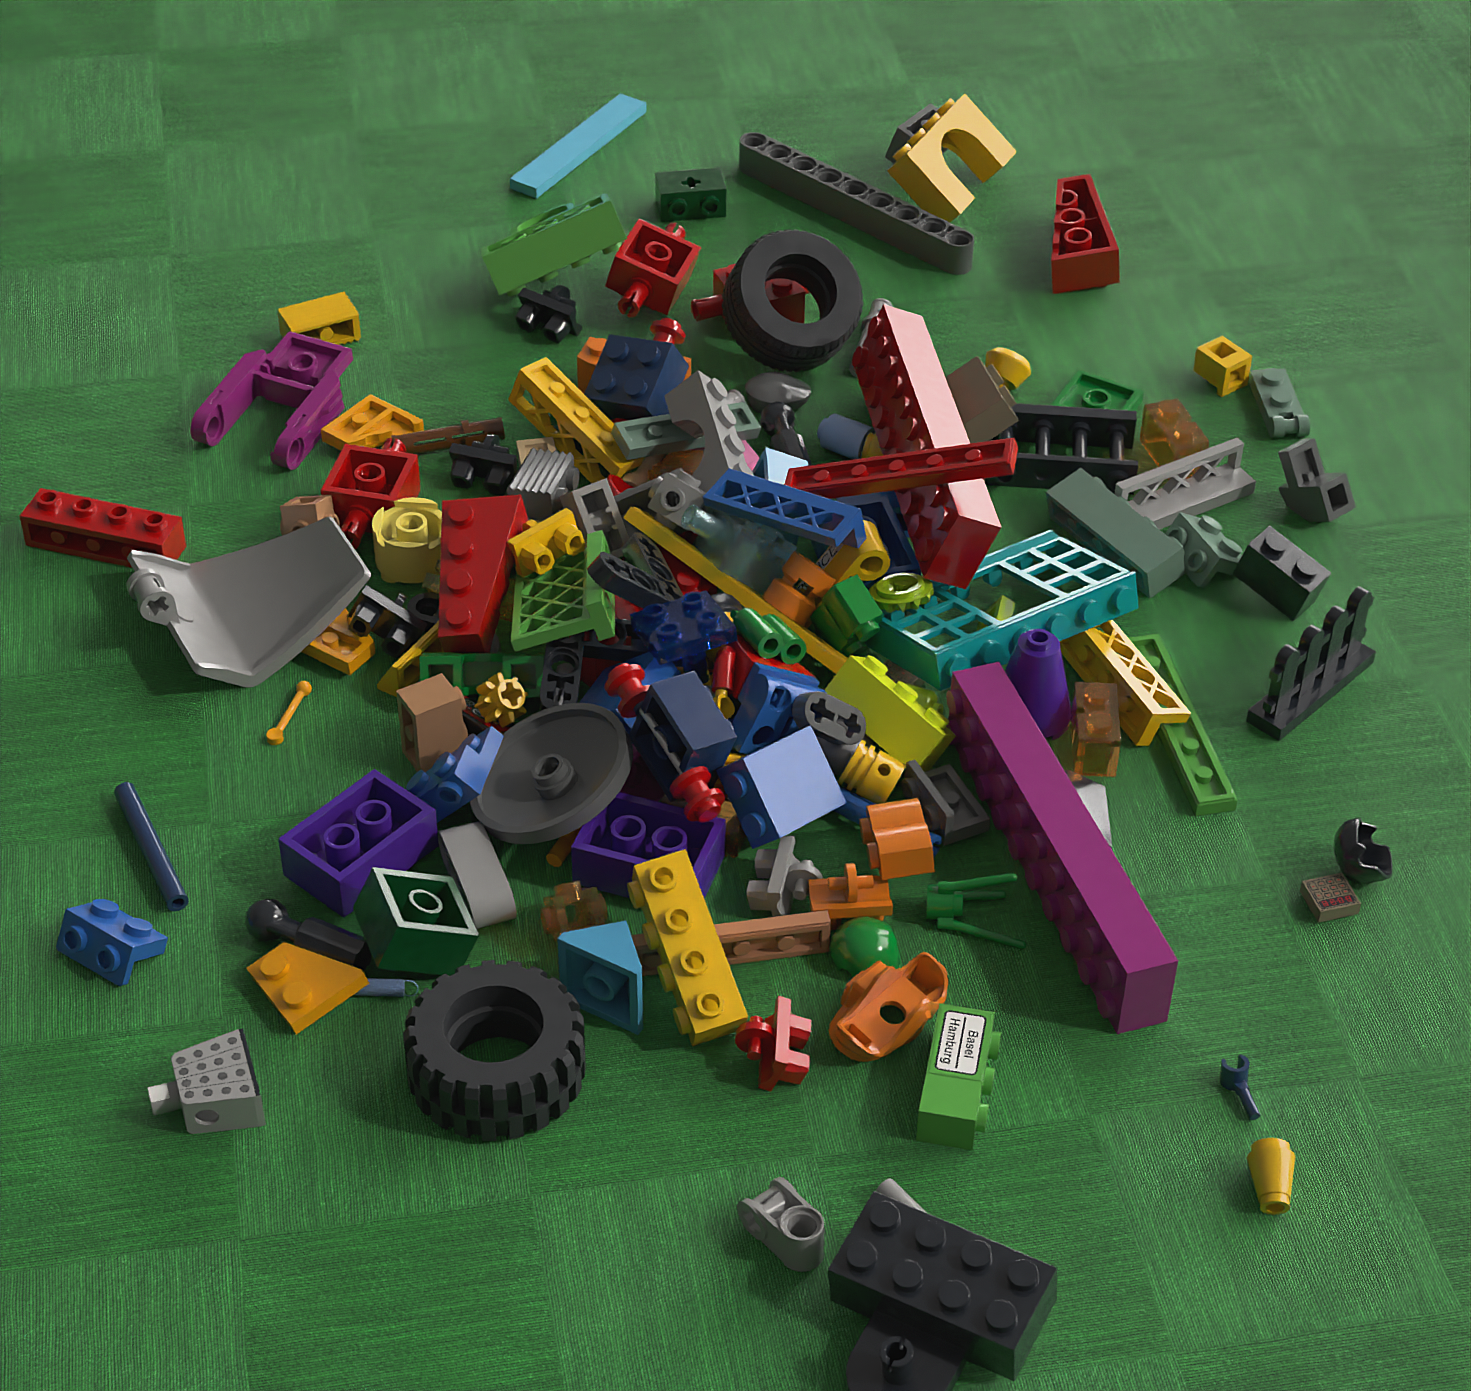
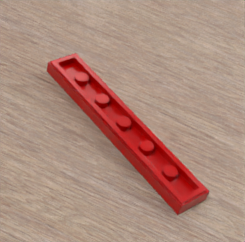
M1006 438L789 468L784 485L833 499L1013 475L1018 446L1015 438Z

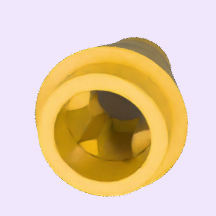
M1264 1138L1257 1140L1251 1145V1152L1247 1155V1163L1258 1201L1260 1202V1210L1263 1213L1272 1215L1286 1213L1290 1209L1289 1201L1291 1199L1295 1154L1290 1150L1289 1143L1283 1139Z

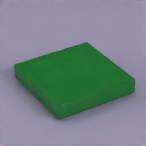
M1078 369L1050 406L1135 411L1143 401L1144 391Z

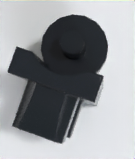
M558 285L552 292L545 290L542 294L523 287L518 294L522 306L518 310L515 319L520 329L531 333L539 322L545 324L542 327L544 336L558 344L568 333L578 336L582 331V325L576 322V302L570 299L568 287Z
M489 433L484 443L473 441L472 447L452 443L449 450L453 463L450 477L455 487L471 488L475 476L485 478L483 485L490 494L504 496L518 471L516 455L510 454V448L500 446V439L496 434Z
M367 585L348 614V617L351 618L348 625L350 631L360 637H367L371 631L384 639L381 644L383 652L394 659L399 658L404 652L406 653L418 641L428 624L402 607L408 596L400 593L394 602Z

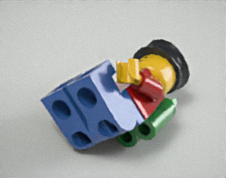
M726 593L712 594L705 598L690 616L684 631V643L687 649L694 653L702 666L707 669H713L712 692L715 693L713 700L723 716L731 722L737 735L733 747L740 753L750 754L801 730L796 725L792 716V705L795 698L805 692L820 691L826 693L825 690L818 688L820 682L815 676L798 663L806 653V643L778 616L774 614L761 616L751 608L743 609L737 599ZM731 694L742 703L734 719L730 718L735 712L733 702L728 697ZM811 704L810 711L815 713L814 718H821L822 714L815 711Z

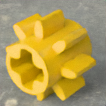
M500 672L477 686L476 690L481 695L475 704V708H478L486 723L499 720V724L503 728L527 712L522 705L528 693L517 682L518 678L514 677L504 680Z

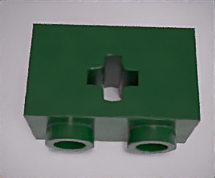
M720 167L655 172V202L661 222L726 217L727 188Z

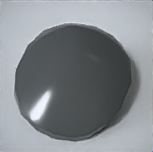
M776 371L756 375L745 384L749 406L760 414L764 407L775 401L785 402L792 410L803 406L811 396L810 386L805 382Z

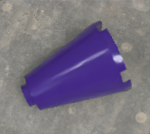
M1044 629L1029 630L1020 635L1005 668V673L1044 738L1052 736L1053 741L1060 738L1068 730L1072 716L1060 642L1054 634Z

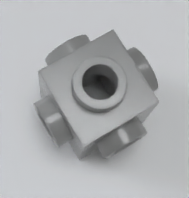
M682 470L678 476L671 473H666L664 478L659 476L648 494V497L652 499L647 507L657 512L654 519L673 530L679 525L688 531H696L709 508L705 506L703 500L706 492L698 488L701 481ZM679 495L680 501L679 504L676 505L675 500L676 497Z

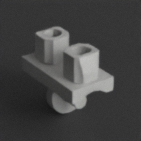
M794 836L781 837L778 849L757 850L755 857L757 878H770V880H749L746 894L751 910H771L773 917L790 915L793 899L804 900L806 896H809L808 879H823L821 872L814 867L812 861L802 860L800 863L792 853L795 845Z

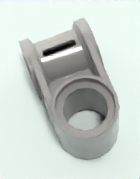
M778 1176L770 1182L769 1189L754 1199L745 1198L738 1203V1215L747 1231L764 1243L785 1266L794 1271L805 1272L817 1268L822 1263L824 1258L823 1216L802 1198L786 1179Z

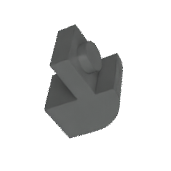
M1304 438L1278 452L1287 481L1278 489L1284 502L1292 511L1306 521L1331 522L1356 508L1346 472L1325 473L1315 438Z

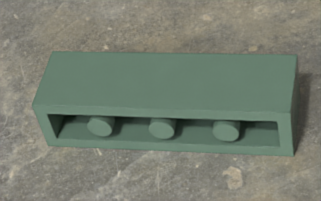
M1080 468L1046 491L1049 517L1091 552L1130 572H1136L1137 589L1149 599L1185 574V552L1180 542L1176 538L1168 537L1160 531L1149 517H1143L1137 513L1125 498L1117 497L1098 477H1092Z

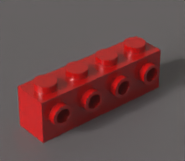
M40 488L20 514L26 546L132 568L127 559L131 550L154 553L177 560L186 548L181 516Z

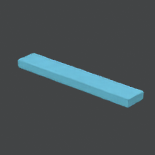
M620 93L510 178V189L538 198L645 114L646 102Z

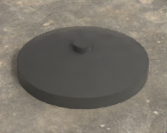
M570 703L537 712L523 719L503 734V740L479 796L470 801V805L479 822L484 825L485 830L501 841L513 844H535L559 838L588 823L603 811L619 793L627 780L633 762L631 738L619 718L610 710L599 705Z

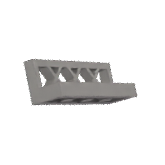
M1235 438L1116 483L1115 495L1127 500L1128 493L1141 488L1136 496L1128 502L1132 509L1143 517H1149L1160 530L1170 526L1180 512L1196 516L1253 494L1256 481L1240 468L1244 443ZM1229 455L1227 464L1216 467L1225 456ZM1201 466L1192 477L1186 479L1194 468ZM1171 477L1163 488L1156 490L1164 479Z

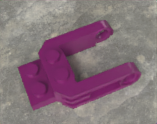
M289 331L271 353L266 354L265 350L261 349L244 354L195 412L190 428L192 439L210 446L217 445L255 398L263 396L266 400L297 408L285 423L286 428L277 439L274 452L271 451L270 453L271 461L274 465L290 470L296 469L321 439V429L335 420L344 410L339 377L353 361L352 349Z

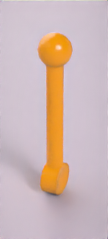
M300 681L296 685L297 693L276 728H271L267 731V741L270 745H279L283 742V730L303 697L308 696L312 691V686L309 682Z

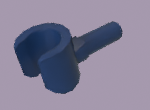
M1238 1055L1237 1069L1229 1067L1223 1058L1220 1070L1221 1085L1228 1090L1236 1092L1250 1120L1258 1119L1261 1114L1248 1086L1250 1065L1248 1058L1244 1055Z

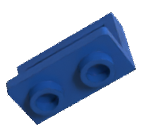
M95 899L91 903L65 910L56 948L61 953L112 983L123 986L129 983L135 961L164 954L168 937L154 930L152 924L148 921L133 918L119 910V906L116 903L106 899Z

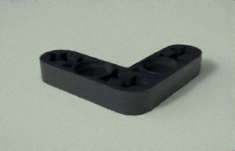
M635 532L621 548L627 562L609 553L601 552L588 566V574L601 588L665 620L674 621L687 607V601L661 551L653 541L639 532Z
M615 618V635L619 639L615 644L605 645L600 643L596 638L595 629L586 631L590 632L589 641H584V631L571 635L570 638H560L547 642L540 689V711L555 706L556 688L564 689L562 705L578 702L583 657L626 661L658 648H662L666 653L668 641L666 631L656 623ZM627 636H631V646L626 645ZM645 639L653 640V646H644ZM558 661H565L570 663L574 670L568 674H559L553 671L551 666Z

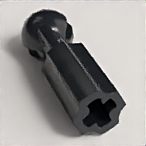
M775 401L769 403L761 412L760 425L768 435L772 436L770 449L808 461V466L812 465L802 436L793 429L795 412L785 402Z
M263 899L256 901L246 912L245 926L249 934L258 941L268 942L281 937L293 942L294 946L359 968L363 972L371 962L372 954L365 937L316 917H309L303 923L289 918L286 907L278 900Z

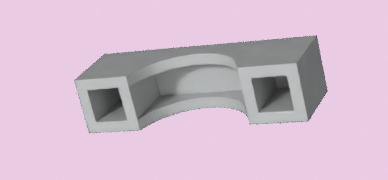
M697 370L667 393L665 400L673 424L696 439L705 436L704 454L692 476L701 481L698 488L707 493L729 468L753 475L744 458L743 452H745V447L737 436L734 426L736 419L728 408L725 398L727 397L725 387L718 379H711ZM710 507L706 511V513L720 522H724L732 516V514Z

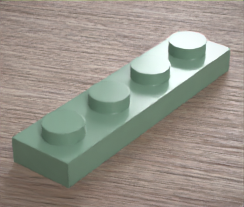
M746 402L728 404V408L736 419L734 426L740 440L758 438L761 426ZM670 414L615 422L611 432L626 460L705 447V436L696 439L673 424Z

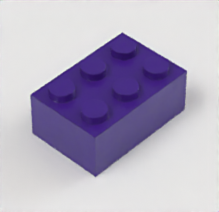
M373 769L278 839L283 875L345 918L353 912V906L372 867L406 871L439 846L436 809L376 769Z
M619 792L603 811L581 827L571 846L572 883L630 898L627 883L632 882L634 865L686 849L705 899L725 857L726 819L715 817L704 823L689 821L684 815V808Z

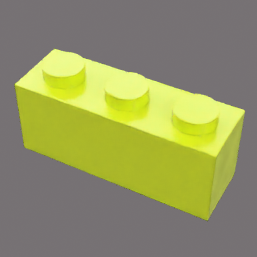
M850 655L825 688L826 693L860 710L866 721L865 734L888 754L904 764L915 759L924 772L929 771L956 736L946 727L949 721L937 710L931 707L926 710L916 701L918 694L908 685L901 681H898L896 684L885 675L888 669L879 660L870 655L867 657Z

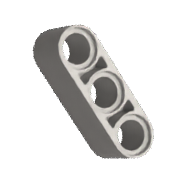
M477 821L438 831V844L449 877H453L476 929L516 919L517 912L512 890L484 825Z

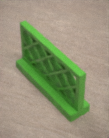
M603 530L587 534V548L575 556L564 554L554 560L555 563L552 569L542 575L533 572L523 578L516 572L511 643L515 652L591 629H595L599 641L615 636V595L601 588L587 571L588 566L601 552L611 554Z

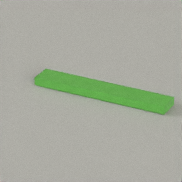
M1152 634L1129 637V640L1191 712L1186 723H1161L1157 733L1195 816L1235 811L1238 799L1160 635ZM1158 703V705L1161 708H1167L1166 706Z

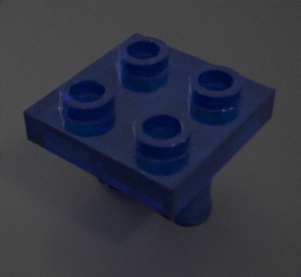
M706 590L702 592H689L679 599L663 604H650L643 608V610L630 614L632 629L659 665L672 661L676 667H683L684 674L694 671L702 684L710 680L705 651L738 641L736 626Z

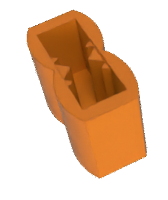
M918 798L866 806L867 818L859 819L863 845L866 844L870 869L878 868L881 880L935 872L931 837L927 824L924 821Z

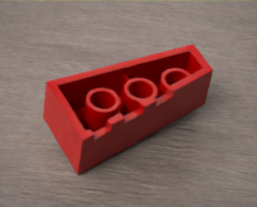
M521 494L442 501L438 638L444 652H490L501 615L499 611L503 597L507 595L510 585L509 576L515 562L514 555L507 541L523 532V523L529 521Z

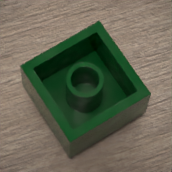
M372 867L353 906V911L377 968L389 971L400 970L429 975H444L446 973V975L451 976L455 974L456 968L464 966L479 937L454 879L449 876Z

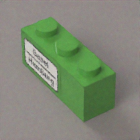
M939 1004L919 1106L916 1141L973 1150L975 1133H985L989 1104L981 1103L982 1095L991 1096L995 1068L987 1067L988 1059H998L1001 1032L993 1031L995 1012Z

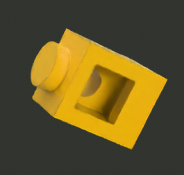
M1222 335L1197 347L1193 371L1217 387V394L1224 397L1248 385L1252 355Z

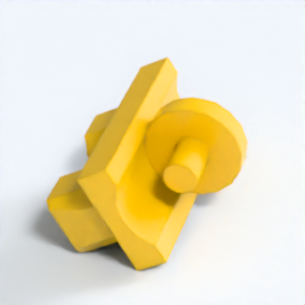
M567 508L540 523L530 519L523 523V532L507 541L515 558L516 572L523 578L533 572L542 575L552 569L555 563L554 560L564 554L575 556L584 551L586 547L582 532L577 528L573 512Z

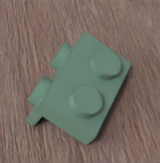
M1180 512L1165 535L1176 538L1182 545L1185 552L1184 568L1188 577L1197 587L1205 588L1217 571L1233 575L1232 573L1242 557L1241 547L1220 532L1222 527L1213 518L1206 515L1199 518Z

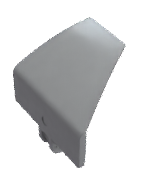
M328 516L301 529L261 544L191 564L154 553L131 550L127 559L135 572L128 578L126 588L131 598L138 602V610L143 618L166 625L196 674L243 687H254L281 669L318 637L355 598L370 579L371 572L336 521Z

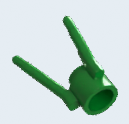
M1015 873L955 882L938 881V885L928 884L927 919L938 920V929L956 930L1019 949H1025L1027 946L1023 940L954 920V916H963V901L1004 899L1006 897L1004 890H963L1014 882L1017 880Z

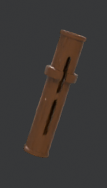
M497 417L495 419L470 423L468 419L460 420L459 425L427 429L397 436L391 435L392 444H394L395 439H399L404 443L406 453L422 454L450 449L452 443L472 447L473 441L484 443L489 433L498 435L500 440H505V432L502 418ZM483 431L482 433L452 438V436ZM445 437L443 440L414 445L415 442Z

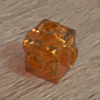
M580 880L554 886V895L543 897L545 907L540 908L541 922L545 933H552L553 941H558L559 936L563 932L605 925L604 920L608 919L607 907L602 894H598L596 887L581 888ZM568 905H572L577 913L576 918L571 922L567 921L565 907Z

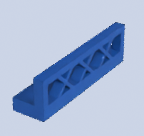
M731 468L703 496L704 504L707 507L835 548L840 543L859 548L867 539L860 508Z

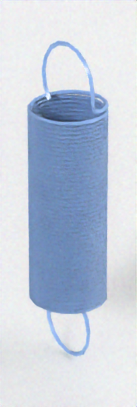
M367 978L370 984L354 994L362 996L404 997L406 995L404 993L405 981L404 979Z

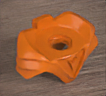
M921 952L901 968L895 969L893 966H886L883 962L877 961L865 971L858 973L846 983L843 995L841 996V1004L843 1006L838 1010L829 1025V1035L835 1047L853 1060L867 1062L884 1057L916 1039L924 1028L925 1023L933 1019L935 1012L939 1009V1004H943L946 1000L948 988L946 968L930 953ZM885 1005L896 1006L904 1013L905 1019L899 1024L888 1023L881 1017L880 1009Z

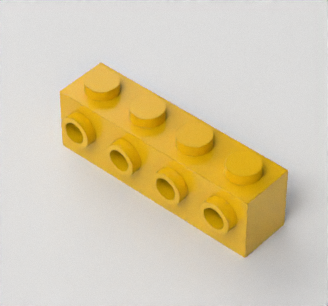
M686 849L634 865L632 882L627 883L629 896L634 908L642 907L647 923L642 924L643 934L649 949H657L663 964L657 967L664 991L666 993L672 991L678 1007L673 1008V1015L680 1034L688 1033L692 1046L736 1032V1029L741 1024L747 1022L748 1014Z

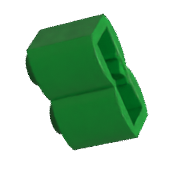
M858 574L835 584L827 591L822 599V604L811 615L810 621L826 643L849 658L850 655L858 656L867 649L866 642L879 632L880 627L878 624L882 621L884 614Z

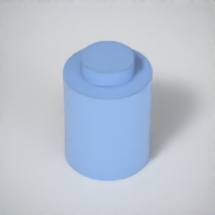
M833 413L821 421L817 437L820 439V446L822 448L854 460L861 459L866 438L870 432L875 434V429Z

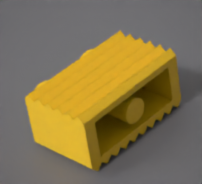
M345 291L277 310L280 333L283 338L289 331L337 345L341 343L345 345L347 342L352 343L354 339L359 341L361 338L358 310L348 299Z

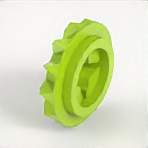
M896 573L876 582L871 586L869 593L881 610L885 609L886 612L891 613L895 610L904 612L907 609H918L919 605L930 602V596L934 594L932 582L929 579L923 578V576L915 573Z

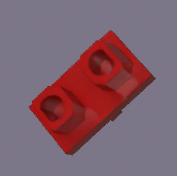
M778 996L775 1001V1013L764 1020L760 1016H752L749 1022L741 1024L735 1032L736 1046L741 1051L746 1052L749 1059H760L758 1088L770 1092L778 1080L800 1085L809 1070L810 1056L789 1049V1046L803 1050L811 1033L810 1019L791 1014V999Z

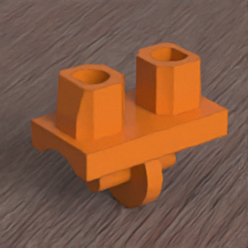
M846 863L844 865V877L808 879L811 912L828 910L831 921L830 930H836L841 925V918L867 916L883 921L884 916H891L893 913L888 879L881 880L880 876L873 875L857 876L854 863Z

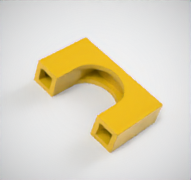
M966 94L962 95L956 102L952 98L948 99L936 111L937 113L922 125L923 128L918 130L907 141L908 143L893 155L896 162L887 171L922 210L948 222L953 221L975 197L948 168L943 158L941 147H945L958 155L982 183L986 182L1004 167L1017 152Z

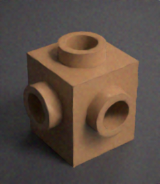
M331 495L295 497L280 506L282 516L280 530L282 536L328 516L332 517L340 527L339 519L334 514Z

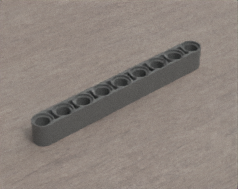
M749 132L740 137L739 170L742 173L947 273L962 275L972 270L975 237L969 231L762 133Z

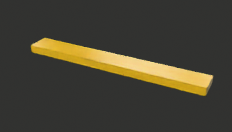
M637 507L629 508L623 517L626 521L726 594L732 595L745 608H751L761 616L767 614L778 616L806 643V652L837 674L848 658L806 627L781 613L763 599L762 595L670 528L655 520L648 512Z

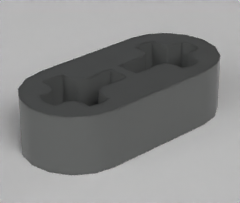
M820 691L801 693L793 702V720L801 729L811 725L815 736L835 745H853L863 739L866 732V721L862 712L856 707ZM811 704L815 711L822 714L821 718H814L815 713L810 711ZM837 719H844V724L848 726L847 733L844 726L836 723Z

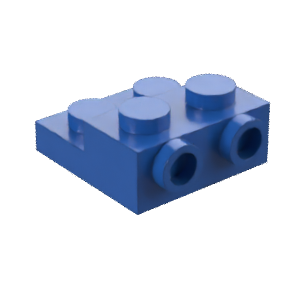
M490 726L477 736L470 734L458 749L452 753L446 751L441 754L431 769L426 772L423 770L418 771L408 782L406 790L436 809V821L438 823L480 795L504 735L493 726Z

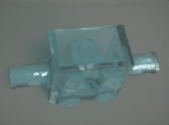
M692 504L685 510L681 518V526L698 534L692 545L712 562L714 566L762 594L765 593L774 578H782L784 576L781 568L793 551L798 549V547L784 539L783 535L772 527L761 526L749 519L716 509L709 514ZM799 578L794 586L797 587L802 580Z

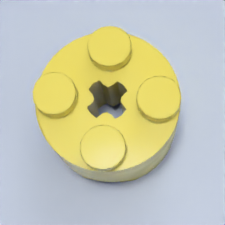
M403 498L394 501L395 507L385 512L384 507L378 510L372 520L375 561L377 568L381 572V578L388 583L422 582L426 585L439 583L442 511L438 509V503L424 498Z

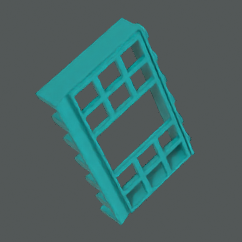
M1048 530L985 555L972 580L982 576L985 583L996 587L1002 581L1003 571L1054 598V600L999 621L963 601L970 594V585H968L967 589H962L930 580L934 594L930 596V602L919 605V608L916 610L907 609L908 612L913 614L905 617V613L900 610L888 613L885 609H882L881 611L885 617L878 624L880 630L873 637L869 638L866 644L872 650L939 691L951 687L952 672L999 662L1001 666L1007 664L1020 635L1026 631L1044 629L1054 634L1059 641H1062L1138 609L1136 572H1130L1063 537H1059L1052 530ZM1033 559L1036 560V561H1038V562H1040V563L1034 565ZM1048 569L1062 574L1046 582L1033 577ZM1072 580L1085 586L1068 594L1055 588ZM937 597L945 602L938 604ZM952 608H957L966 613L947 622L935 616ZM923 620L934 626L915 635L903 629ZM975 620L988 626L971 634L958 629V627ZM943 633L956 639L937 648L925 642Z

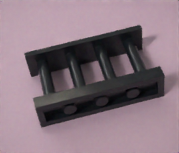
M1017 403L1011 408L1019 421L991 440L1015 438L1016 442L1035 443V454L1017 453L1013 475L985 478V484L991 486L1051 489L1082 468L1090 476L1098 477L1105 484L1106 488L1115 494L1116 483L1137 476L1138 461L1124 460V449H1133L1137 411ZM1050 444L1072 445V456L1050 455ZM1087 446L1108 447L1109 459L1087 458Z

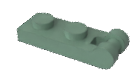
M1276 368L1250 370L1248 382L1270 437L1283 438L1284 434L1292 433L1296 437L1308 436L1310 433L1309 416L1304 415L1286 370Z

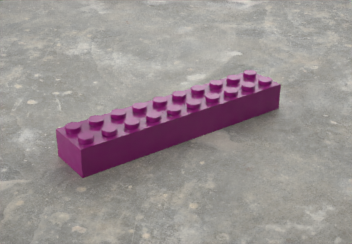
M995 662L952 672L951 690H948L946 694L949 708V723L946 727L956 736L949 745L955 746L959 753L962 769L965 773H970L975 781V788L979 799L986 801L996 829L1002 830L1006 836L1011 856L1014 860L1019 859L1023 866L1029 888L1036 890L1041 898L1046 918L1049 921H1054L1060 932V940L1064 950L1067 953L1071 952L1076 960L1082 982L1085 985H1090L1094 992L1101 1016L1109 1019L1117 1034L1167 1022L1178 959L1001 664Z

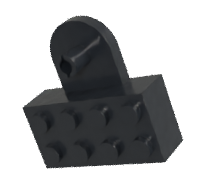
M873 1191L828 1268L831 1301L870 1318L847 1362L846 1378L848 1391H952L967 1361L1015 1381L1057 1300V1267L876 1191Z

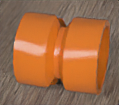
M793 551L781 568L784 576L782 578H774L762 597L781 613L804 626L817 608L814 602L815 599L823 598L836 579L799 552ZM799 578L808 584L805 592L794 586Z

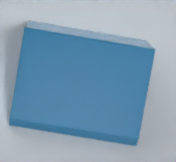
M627 921L563 932L558 938L559 980L567 987V992L576 998L580 1009L639 1035L643 1029L642 967Z

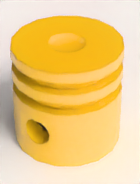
M862 739L837 783L841 786L844 782L847 784V790L856 789L855 794L874 804L885 803L906 764L882 750L878 753L875 752L876 747L870 745L869 748L866 747V741Z

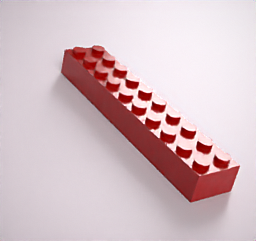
M883 304L878 315L871 319L867 331L868 335L863 345L856 348L852 359V365L855 369L882 454L890 455L970 444L923 317ZM984 479L894 490L923 578L967 589L1001 529V524Z

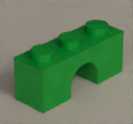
M545 652L423 653L419 656L420 681L442 673L452 687L457 686L461 690L463 696L479 694L476 690L477 686L501 672L504 680L514 677L518 678L517 682L528 693L526 697H540Z

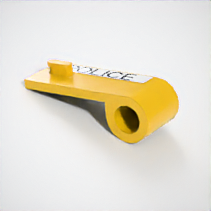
M863 520L867 539L859 548L842 543L837 548L829 546L815 563L836 579L833 586L858 574L861 580L870 581L881 577L887 572L890 567V558L878 530L872 522ZM802 580L797 588L805 592L808 584ZM823 598L815 599L814 602L817 608L822 604ZM810 618L804 625L807 629L812 624Z

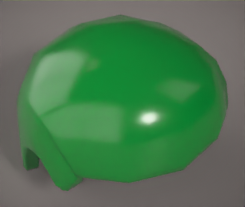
M859 916L840 925L830 939V953L836 969L839 972L842 969L847 970L853 978L877 961L883 962L886 966H893L895 969H898L901 963L895 933L884 921L867 916Z

